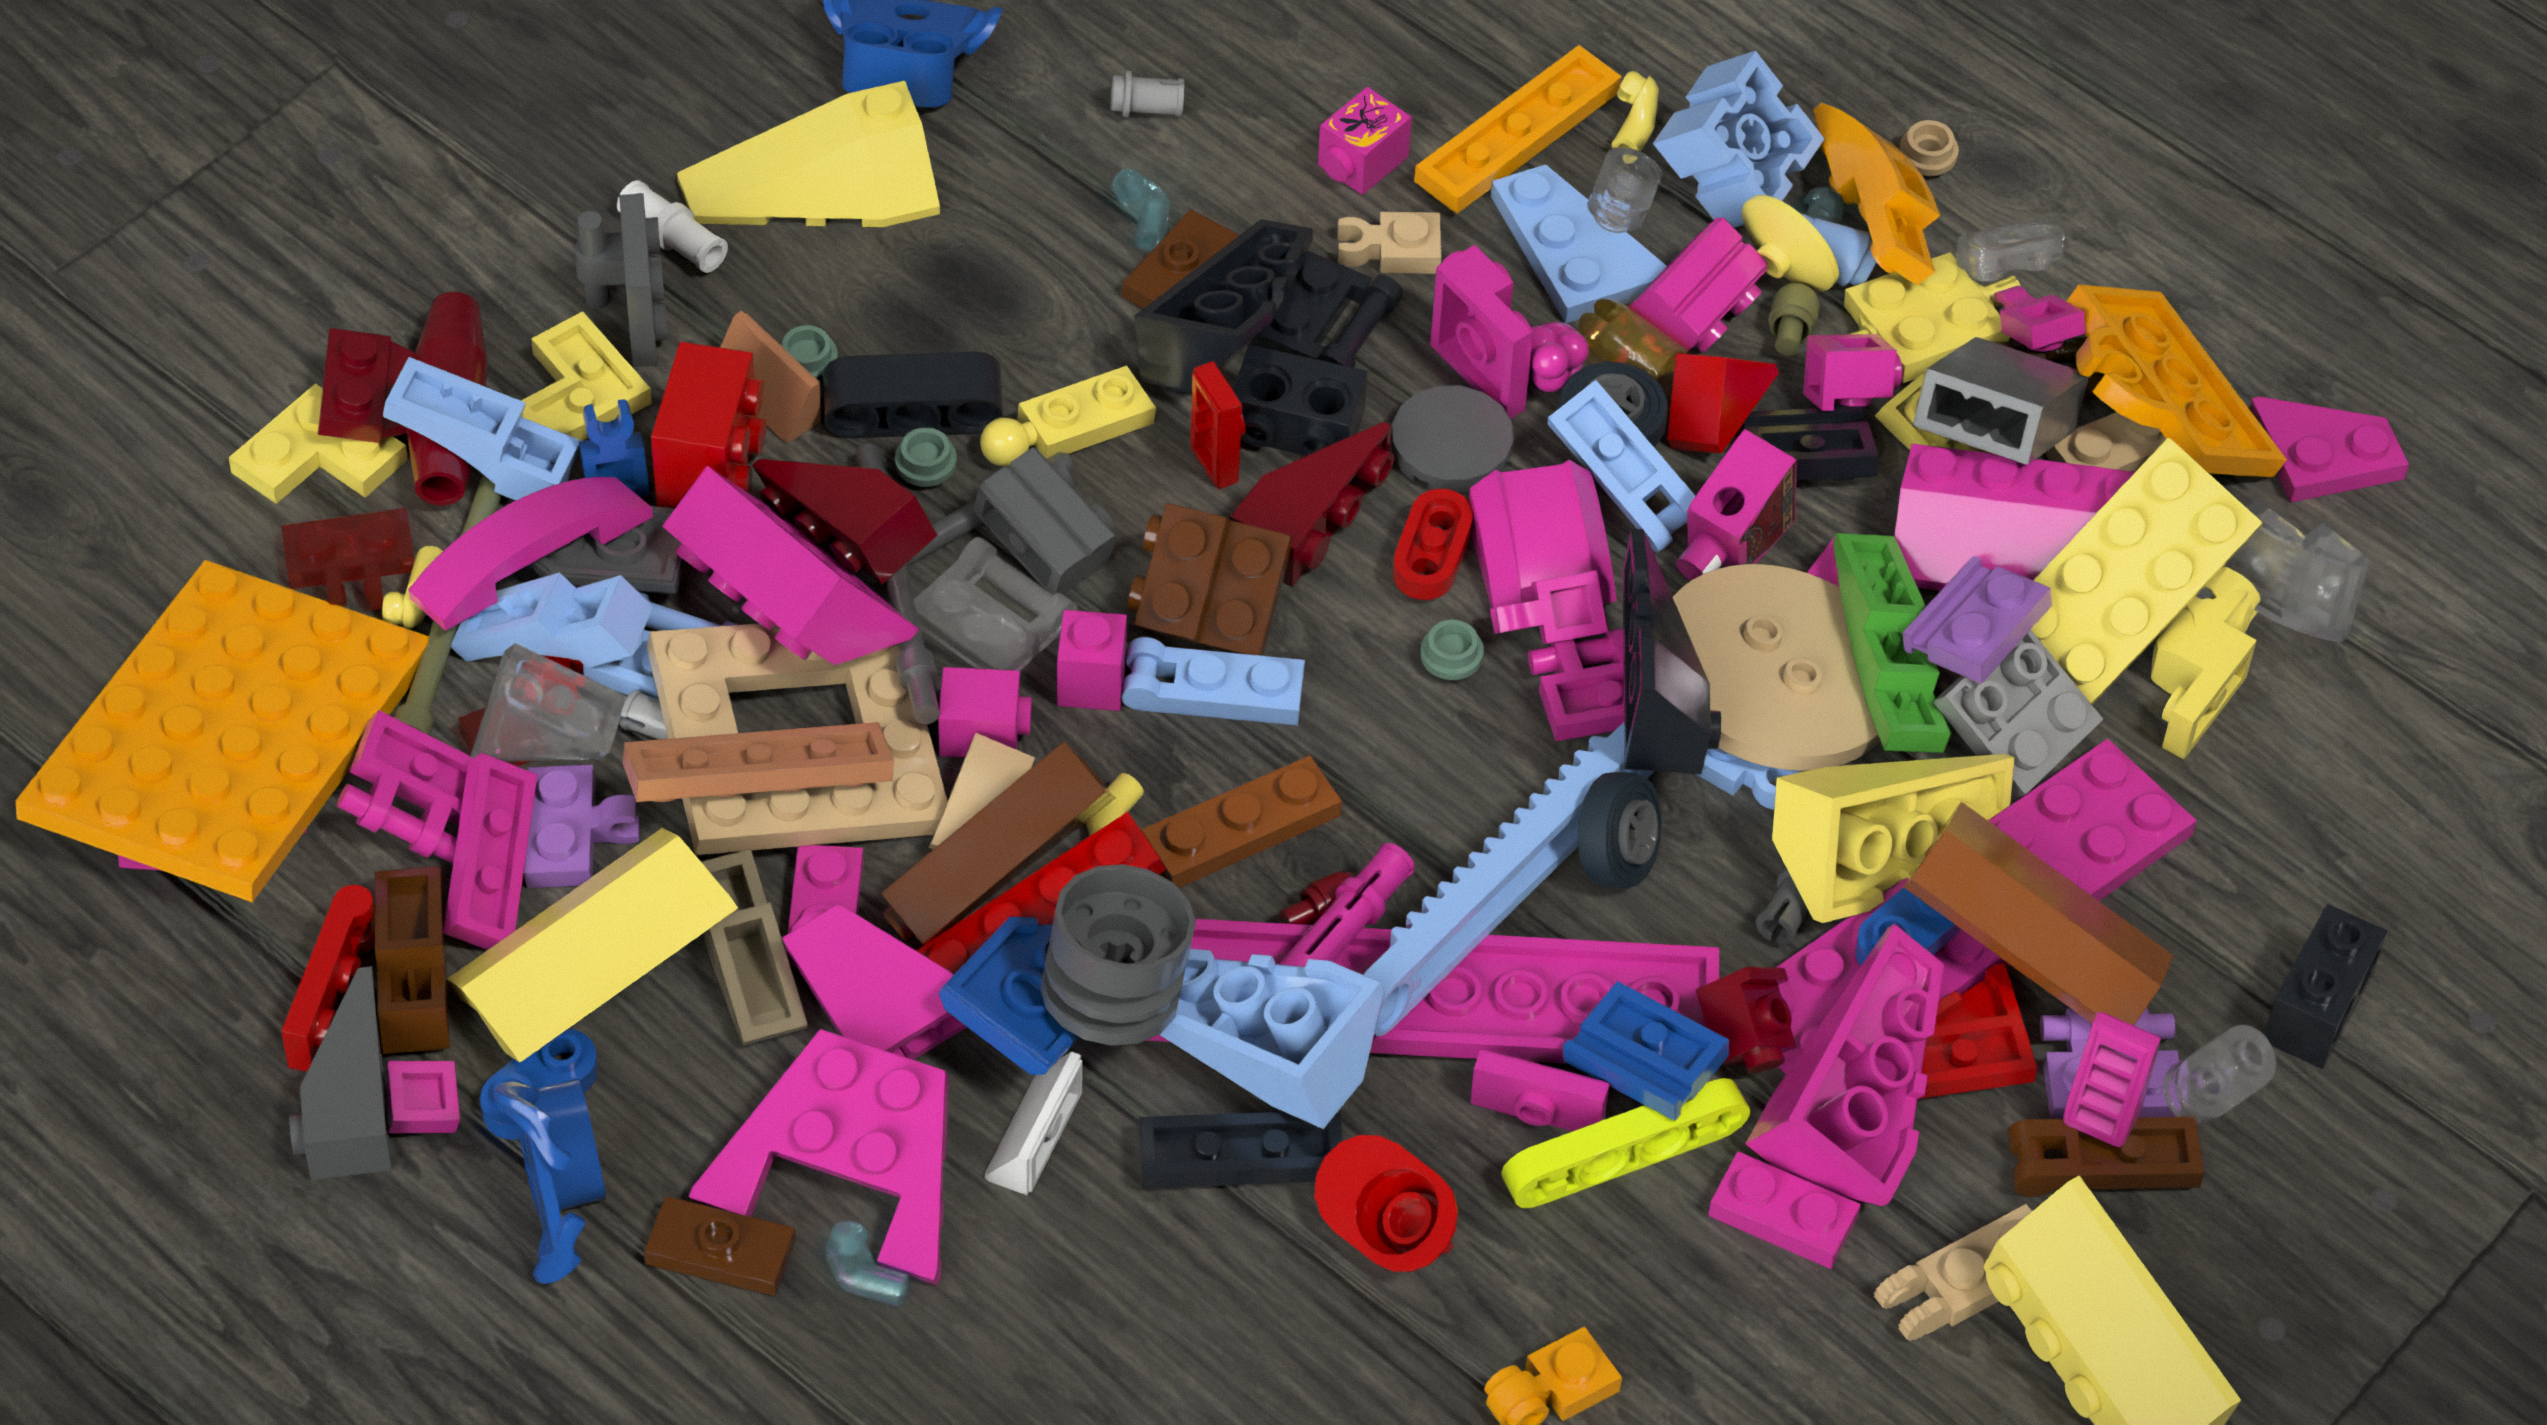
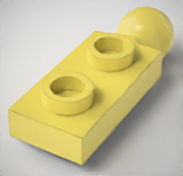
M1124 366L1019 403L1017 420L998 418L990 422L981 434L980 446L986 459L1000 467H1008L1013 460L1028 451L1029 447L1033 445L1046 459L1058 452L1070 454L1154 424L1156 407L1128 366Z

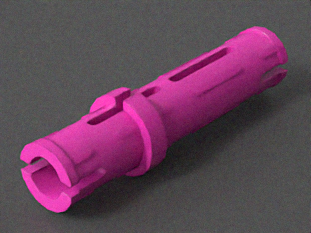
M1382 844L1376 855L1355 878H1346L1335 891L1336 900L1316 923L1307 930L1305 935L1279 965L1305 967L1308 959L1334 962L1365 925L1377 923L1386 911L1385 902L1405 879L1413 874L1415 864L1408 853L1395 844Z

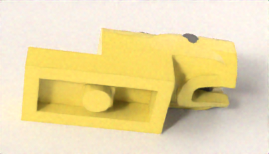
M2222 567L2155 638L2151 679L2163 690L2171 694L2162 713V719L2168 722L2162 748L2183 760L2247 678L2257 641L2245 633L2251 620L2258 612L2254 609L2261 601L2260 595L2249 580L2228 567Z

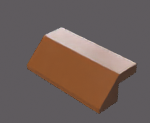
M1963 802L1957 806L1924 853L1926 855L1904 886L1908 891L2091 1024H2093L2098 1011L2135 1025L2161 987L2174 956Z

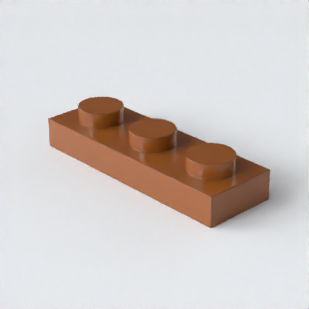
M1309 755L1141 829V831L1166 868L1161 873L1162 877L1180 888L1340 817L1342 801L1313 758Z

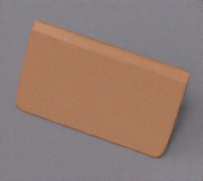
M740 311L735 314L720 348L753 352L754 376L756 379H763L764 382L763 400L757 418L765 419L766 427L785 443L791 442L821 423L820 383L747 313Z

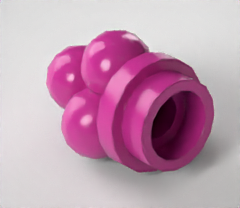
M1558 321L1531 327L1533 340L1529 369L1535 386L1545 392H1556L1562 389L1567 380L1581 369L1589 354V346L1586 339L1569 324Z

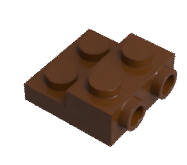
M1166 503L1163 516L1152 514L1149 519L1144 536L1143 550L1153 552L1147 577L1136 575L1133 580L1128 597L1127 611L1137 613L1134 625L1142 630L1233 653L1263 656L1294 538L1291 535L1231 521L1226 517Z

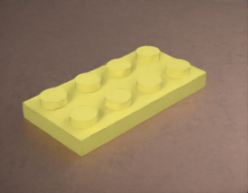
M2168 437L2033 580L2051 588L2052 606L2031 630L2091 705H2093L2263 525V522Z

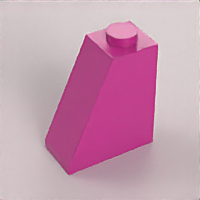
M837 904L827 911L818 909L806 914L793 925L791 933L782 937L792 961L840 1036L915 1060L967 1028V1026L944 1009L938 994L941 988L954 975L953 973L841 904Z

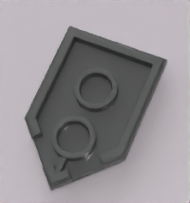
M651 506L653 518L603 545L586 533L528 566L541 577L560 572L574 587H582L621 575L638 592L677 595L685 560L676 553V550L682 543L662 527L675 508Z

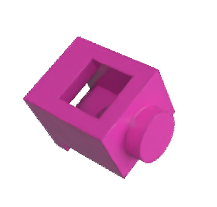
M1878 334L1808 335L1803 394L1822 411H1834V400L1846 406H1867L1871 404L1872 398H1893V390H1897L1900 387L1902 380L1901 359L1896 353L1897 350Z

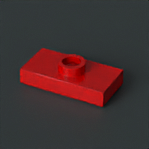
M1214 361L1194 368V373H1192L1190 448L1215 487L1217 486L1220 490L1239 482L1241 436L1245 435L1246 427L1242 416L1241 402Z

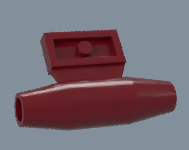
M445 292L438 295L431 303L415 353L391 341V336L329 328L318 435L380 443L382 438L407 433L414 488L417 496L429 504L438 506L451 505L458 502L464 496L473 466L428 437L383 417L385 402L408 357L486 387L488 360L478 302L470 295L462 292Z

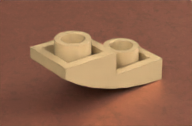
M975 733L929 848L935 849L1032 768L1035 757Z

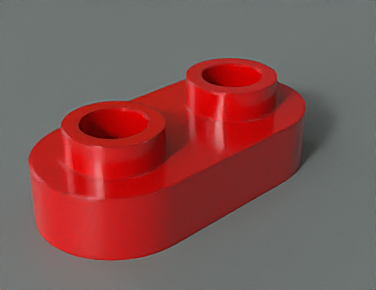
M1433 489L1424 492L1414 501L1396 548L1393 563L1394 583L1405 595L1418 600H1432L1443 596L1452 588L1472 533L1473 509L1470 502L1463 495L1449 489ZM1437 526L1446 527V528H1448V530H1442L1441 528H1438Z

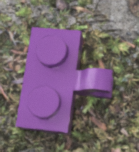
M593 764L528 767V771L538 775L524 866L527 888L580 886L593 877L594 843L632 844L639 842L640 818L636 816L635 796L615 795L606 798L601 804L595 806L596 777Z

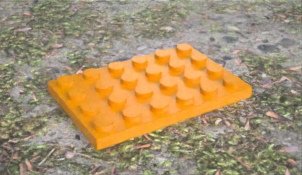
M204 560L15 800L17 819L253 903L351 769L368 721L378 710L390 715L412 685L420 659L428 645L429 636Z

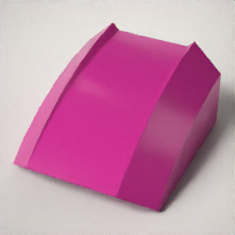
M1567 460L1560 465L1500 472L1495 469L1470 488L1469 502L1473 509L1471 535L1491 609L1535 601L1531 582L1596 570L1603 605L1617 601L1609 547L1591 471L1571 460Z

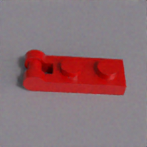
M352 884L344 886L337 891L332 900L281 1031L288 1068L308 1071L341 1004L343 996L346 994L357 969L361 968L359 954L366 953L375 947V918L373 917L375 908L372 894L366 887Z

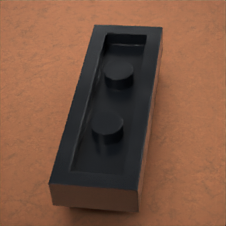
M1339 1110L1324 1129L1286 1112L1139 1117L1142 1188L1315 1182L1316 1174L1324 1157L1343 1141L1341 1111Z

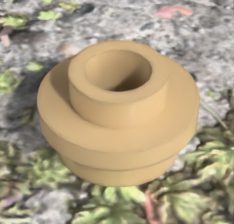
M1933 120L1915 123L1903 135L1899 145V150L1911 160L1922 175L1926 176L1941 175L1951 170L1956 164L1959 152L1957 141L1951 129L1945 124Z

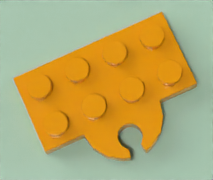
M2081 284L2076 287L2066 302L2084 311L2086 331L2084 335L2087 337V340L2076 353L2077 369L2080 375L2090 377L2093 372L2105 374L2092 391L2100 400L2120 415L2140 425L2159 429L2166 439L2169 437L2210 474L2274 477L2287 459L2162 292Z

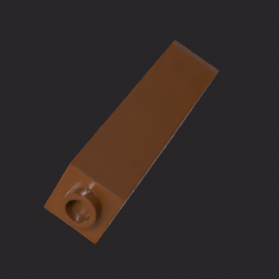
M1062 742L881 892L891 905L883 912V915L907 943L914 937H917L922 944L926 945L963 920L1110 804L1116 797L1078 751L1068 743Z

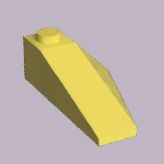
M905 81L845 94L677 172V181L686 206L692 211L694 220L699 224L766 225L773 217L806 218V226H826V220L830 218L862 219V227H886L940 214V204L922 122Z
M2007 754L1832 766L1777 777L1772 840L1813 920L1825 923L1869 912L1883 903L1884 891L1906 877L1911 878L1926 855L1924 853L1961 802L1988 821L2008 808L2011 802L2014 757Z

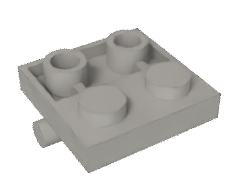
M2032 630L2023 637L1982 684L1961 675L1933 702L1942 713L1951 734L1948 742L1958 733L1976 756L2007 754L2014 757L2012 800L2026 795L2103 720Z

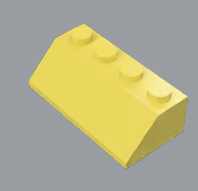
M2080 1176L2068 1181L1997 1240L1983 1266V1269L1986 1271L1989 1288L2001 1304L2005 1306L2010 1305L2026 1328L2025 1333L2030 1347L2041 1360L2049 1361L2065 1383L2066 1395L2071 1405L2081 1416L2089 1417L2094 1425H2225L2241 1399Z

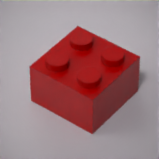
M679 342L651 435L657 507L676 508L706 466H709L750 493L753 470L748 464L751 454L761 455L766 435V420L757 418L763 400L764 382L763 379H756L754 376L753 352Z

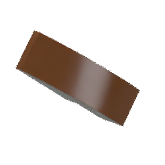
M441 866L375 871V955L378 971V1018L383 1054L450 1048L446 938L443 933L445 921Z

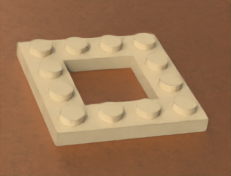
M759 623L650 631L647 651L668 739L738 733L729 697L730 692L846 684L855 723L878 722L894 758L892 781L866 783L856 787L838 785L803 788L795 792L778 790L741 793L733 797L705 796L682 798L695 855L738 852L748 849L762 850L934 835L948 801L927 724H920L915 720L909 691L902 688L896 667V659L900 654L898 644L838 665H833L813 651L806 660L794 654L775 639V636L781 629L778 625H776L773 631L768 630Z

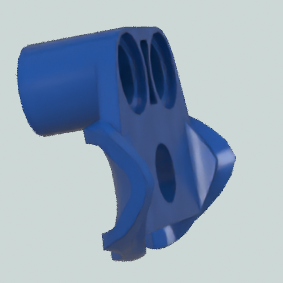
M823 0L824 10L832 26L839 35L843 34L842 87L844 90L852 93L905 81L914 105L919 107H938L947 104L952 99L955 58L962 52L968 55L973 54L990 37L1003 11V8L997 6L982 11L972 7L928 0ZM915 14L924 17V19L909 20L900 17V15Z
M578 1079L539 1089L517 1082H505L497 1085L495 1088L494 1099L506 1106L507 1114L516 1122L533 1200L543 1227L538 1250L539 1261L534 1267L533 1276L536 1282L542 1284L554 1283L571 1273L581 1262L582 1259L574 1250V1243L586 1223L584 1218L575 1215L573 1212L566 1214L561 1219L560 1211L606 1199L588 1107Z

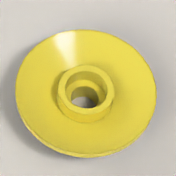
M1754 195L1745 202L1742 207L1743 224L1757 252L1768 262L1766 272L1775 278L1783 276L1793 283H1803L1817 292L1827 291L1837 282L1839 269L1831 248L1818 230L1803 215L1783 201L1768 195Z

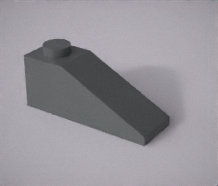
M372 966L357 969L300 1085L302 1114L289 1115L293 1155L306 1154L311 1180L392 1170L378 1002Z

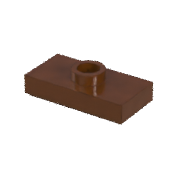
M1190 209L1122 283V297L1144 309L1240 235Z
M665 1196L644 1250L645 1264L776 1296L796 1241L795 1227Z

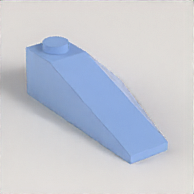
M1190 949L1176 1016L1159 1035L1272 1107L1324 1129L1364 1079L1384 989L1381 982L1327 960L1308 959L1306 966L1302 967L1275 964L1273 957L1269 955L1252 954L1249 962L1215 959L1210 950Z

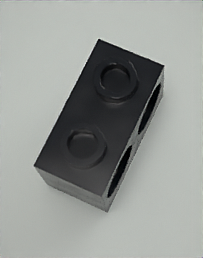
M1248 345L1233 388L1234 393L1242 404V416L1246 427L1245 435L1241 436L1240 441L1256 447H1270L1307 456L1358 433L1365 411L1368 371Z
M2326 904L2275 998L2263 1042L2323 1069L2374 975L2388 930Z

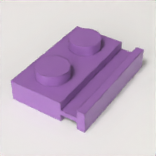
M1972 556L1903 632L1904 651L1913 654L1917 649L1928 654L1929 662L1982 684L2052 606L2051 588L1999 566H1996L1993 570L1983 567L1981 559Z

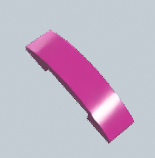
M616 477L582 478L544 488L496 511L455 540L435 558L408 589L410 600L446 631L497 603L496 582L586 533L603 545L653 518L652 507Z

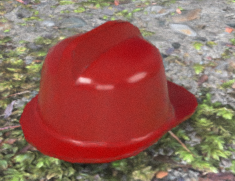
M1358 1135L1340 1142L1324 1157L1315 1180L1314 1197L1320 1215L1336 1234L1375 1264L1392 1272H1414L1432 1264L1442 1253L1448 1254L1454 1247L1451 1239L1456 1231L1458 1206L1453 1190L1438 1173L1401 1145L1380 1135Z

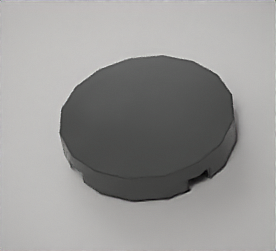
M1462 385L1435 386L1415 393L1399 407L1392 422L1391 446L1394 460L1404 475L1413 481L1417 477L1419 480L1427 482L1428 489L1431 490L1449 489L1458 493H1468L1473 485L1495 469L1500 471L1505 467L1506 463L1508 465L1513 453L1512 421L1503 406L1486 393Z

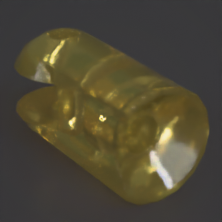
M1604 298L1597 300L1594 304V314L1585 313L1579 318L1578 332L1586 339L1592 352L1606 362L1628 363L1648 372L1656 381L1664 374L1674 372L1676 353L1686 354V349L1616 299Z

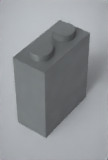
M1974 337L1927 368L1913 426L2029 465L2075 431L2089 377L2080 375L2076 369Z

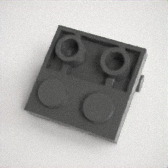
M644 193L619 195L622 232L603 233L602 217L595 211H586L579 215V240L574 246L576 274L578 279L584 283L585 302L593 309H601L608 305L610 300L608 285L626 284L633 367L657 366L656 341L668 340L665 303L653 304L652 302L664 301L661 257L649 258L651 254H661L658 217L646 218Z

